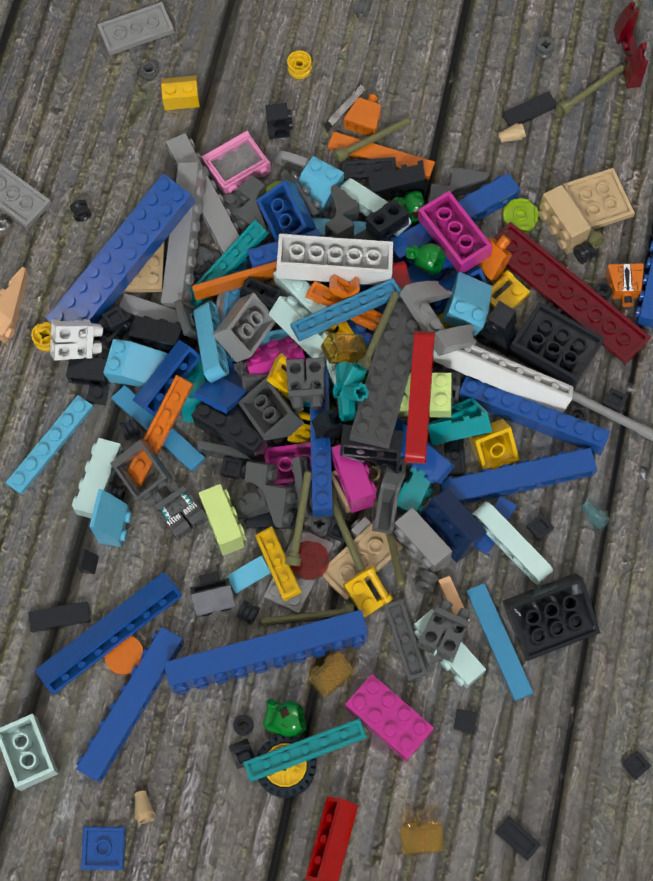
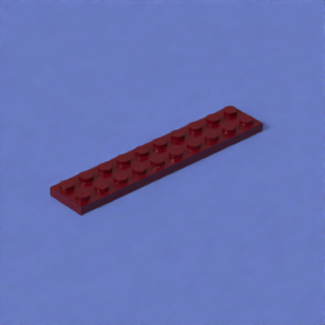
M509 222L494 237L498 241L504 234L511 239L510 244L506 247L512 254L506 265L510 270L545 299L552 302L556 308H561L563 310L562 313L569 319L605 338L602 346L625 365L651 339V336L512 222Z

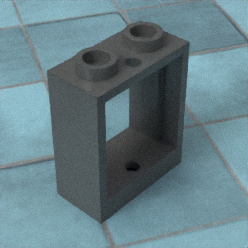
M147 440L137 441L110 462L136 501L150 499L156 489L159 488L160 490L169 484L168 480L172 478ZM143 451H145L162 475L161 478L144 491L140 489L125 467L126 464Z

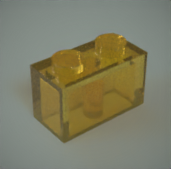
M329 333L320 346L329 364H338L345 361L350 363L357 362L358 359L364 357L368 349L361 334Z
M340 652L336 654L331 653L325 658V663L321 667L316 666L309 672L308 682L323 699L355 674L353 667Z
M426 821L425 825L416 826V822L404 823V827H400L402 855L443 852L442 824H437V821Z

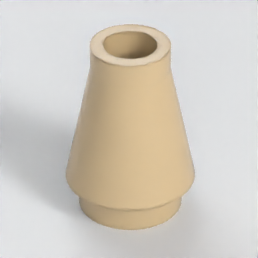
M515 123L498 133L501 143L518 141L526 137L522 123Z
M136 792L134 794V818L137 819L138 824L149 823L154 820L155 812L147 792Z

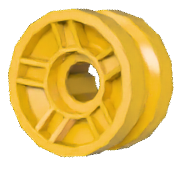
M301 50L294 51L288 56L287 65L290 76L296 79H304L310 75L312 62L307 52Z
M49 322L37 324L31 333L35 346L41 351H50L52 336L51 323Z

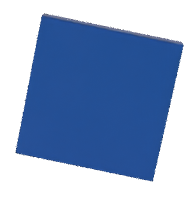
M220 378L213 383L207 381L195 391L194 398L227 414L247 395V390L224 378Z
M83 827L81 870L124 871L126 827Z

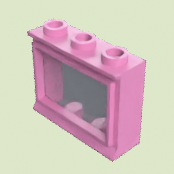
M248 131L202 156L203 166L207 167L210 176L224 195L232 194L231 192L237 190L250 176L253 175L258 179L265 177L271 171L270 161L262 153Z

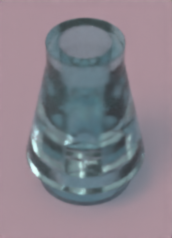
M589 501L581 507V510L594 528L600 530L608 524L610 520L607 517L608 514Z

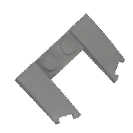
M423 281L405 285L400 292V296L422 331L435 332L434 350L438 356L475 345L476 340L473 338V331L475 329L473 324L445 329L429 303L451 297L453 293L450 290L447 291L438 284V281Z

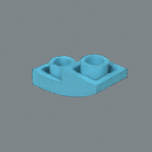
M262 555L232 572L226 578H229L234 592L239 593L269 575L271 571Z

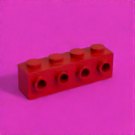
M327 796L305 880L339 881L358 809L357 804L342 798Z

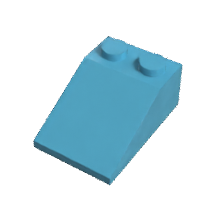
M313 156L303 169L298 181L302 186L306 185L311 191L309 195L313 200L316 199L321 204L322 208L320 209L324 213L331 203V187L335 184L340 187L344 183V172Z
M459 271L451 290L453 295L448 299L441 321L454 327L473 324L475 329L473 335L475 336L484 326L489 311L493 286Z
M113 339L103 373L111 383L143 387L168 353L131 341Z
M98 489L89 527L98 543L121 547L122 542H125L127 539L128 531L126 530V525L131 521L132 512L126 503L105 490Z

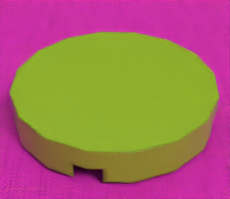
M524 198L511 200L505 205L502 214L505 226L512 222L524 233L536 226L539 217L538 208L530 200Z

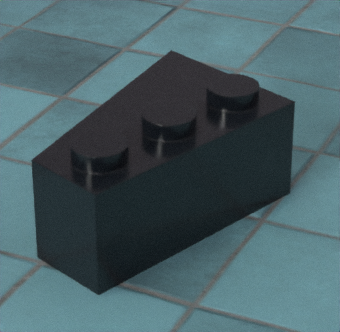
M423 160L417 161V165L407 167V164L401 165V169L393 171L388 168L369 173L368 189L384 200H393L396 197L404 198L411 191H419L424 197L425 173Z
M499 301L476 338L483 345L490 346L508 357L511 343L518 332V328L515 327L517 323L516 311Z
M135 316L127 334L134 343L156 350L160 348L168 351V353L179 340L190 346L194 351L198 343L196 340L183 334L180 322L172 323L165 319L156 320L149 316Z
M343 424L340 456L362 463L367 460L375 463V467L382 468L383 465L392 468L394 473H399L404 431L394 430L390 448L387 449L351 441L350 434L353 425Z

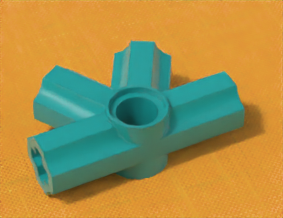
M345 361L335 365L336 384L333 388V396L338 399L339 418L344 422L355 420L357 413L356 401L362 402L365 398H368L369 394L366 385L361 384L367 369L357 362L350 363Z

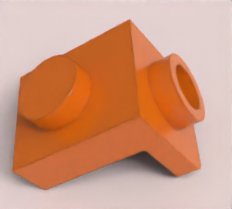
M333 274L329 278V291L344 300L352 297L360 291L359 278L355 277L348 283Z

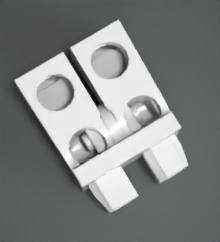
M51 319L52 337L50 340V354L54 361L85 357L87 359L92 358V354L101 353V342L93 341V337L102 336L103 327L100 324H92L90 320L60 321L59 319Z

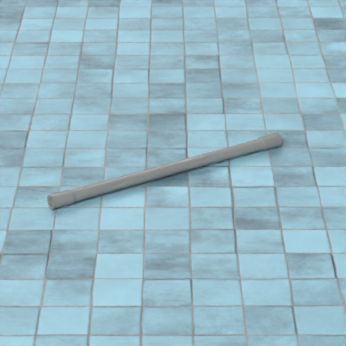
M476 341V343H475V345H474V346H477V347H479V348H482V349H484V350H486V351H489V352H491V353H494V354H496V355H498V356H501V357H503V358H506V359H508V360H510V361H513V360H511V359H509V358H507V357H505V356H503V355H501V354H499V353H497V352H495V351H493V350L487 348L485 345H483V344H481V343H479V342H477V341ZM573 390V401L653 441V428L638 423Z

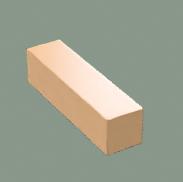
M448 576L438 580V585L444 599L453 604L450 612L457 615L460 608H464L451 577Z

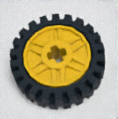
M278 735L275 738L272 737L262 745L256 757L302 739L296 736L293 738L289 736L282 737V735ZM314 758L258 781L271 795L280 798L298 796L311 785L316 772V760Z

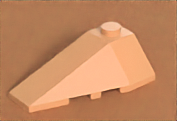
M21 267L11 278L9 287L6 290L2 288L0 291V341L7 343L8 339H11L15 333L29 278L24 267Z

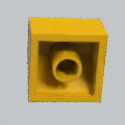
M197 75L162 79V100L165 111L200 107Z
M504 419L490 423L492 432L469 437L472 450L482 470L486 468L498 469L504 464H511L519 460L512 429Z

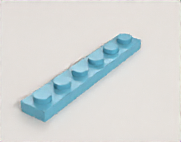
M77 395L5 483L17 493L23 495L92 411L93 405Z

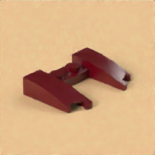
M630 2L617 19L613 29L616 43H622V50L626 52V68L623 73L626 88L641 87L648 65V60L644 56L647 44L646 42L641 43L637 48L633 33L639 14V9H634L635 2Z

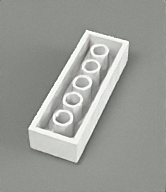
M279 234L276 278L329 282V278L335 274L348 283L357 277L359 278V284L379 285L390 280L392 277L393 242Z

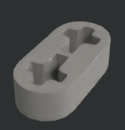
M280 151L276 158V162L280 166L302 172L309 162L307 158L287 151Z

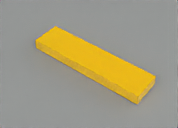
M271 526L256 534L255 537L282 599L287 601L302 593L291 566L285 564L286 555L274 528Z

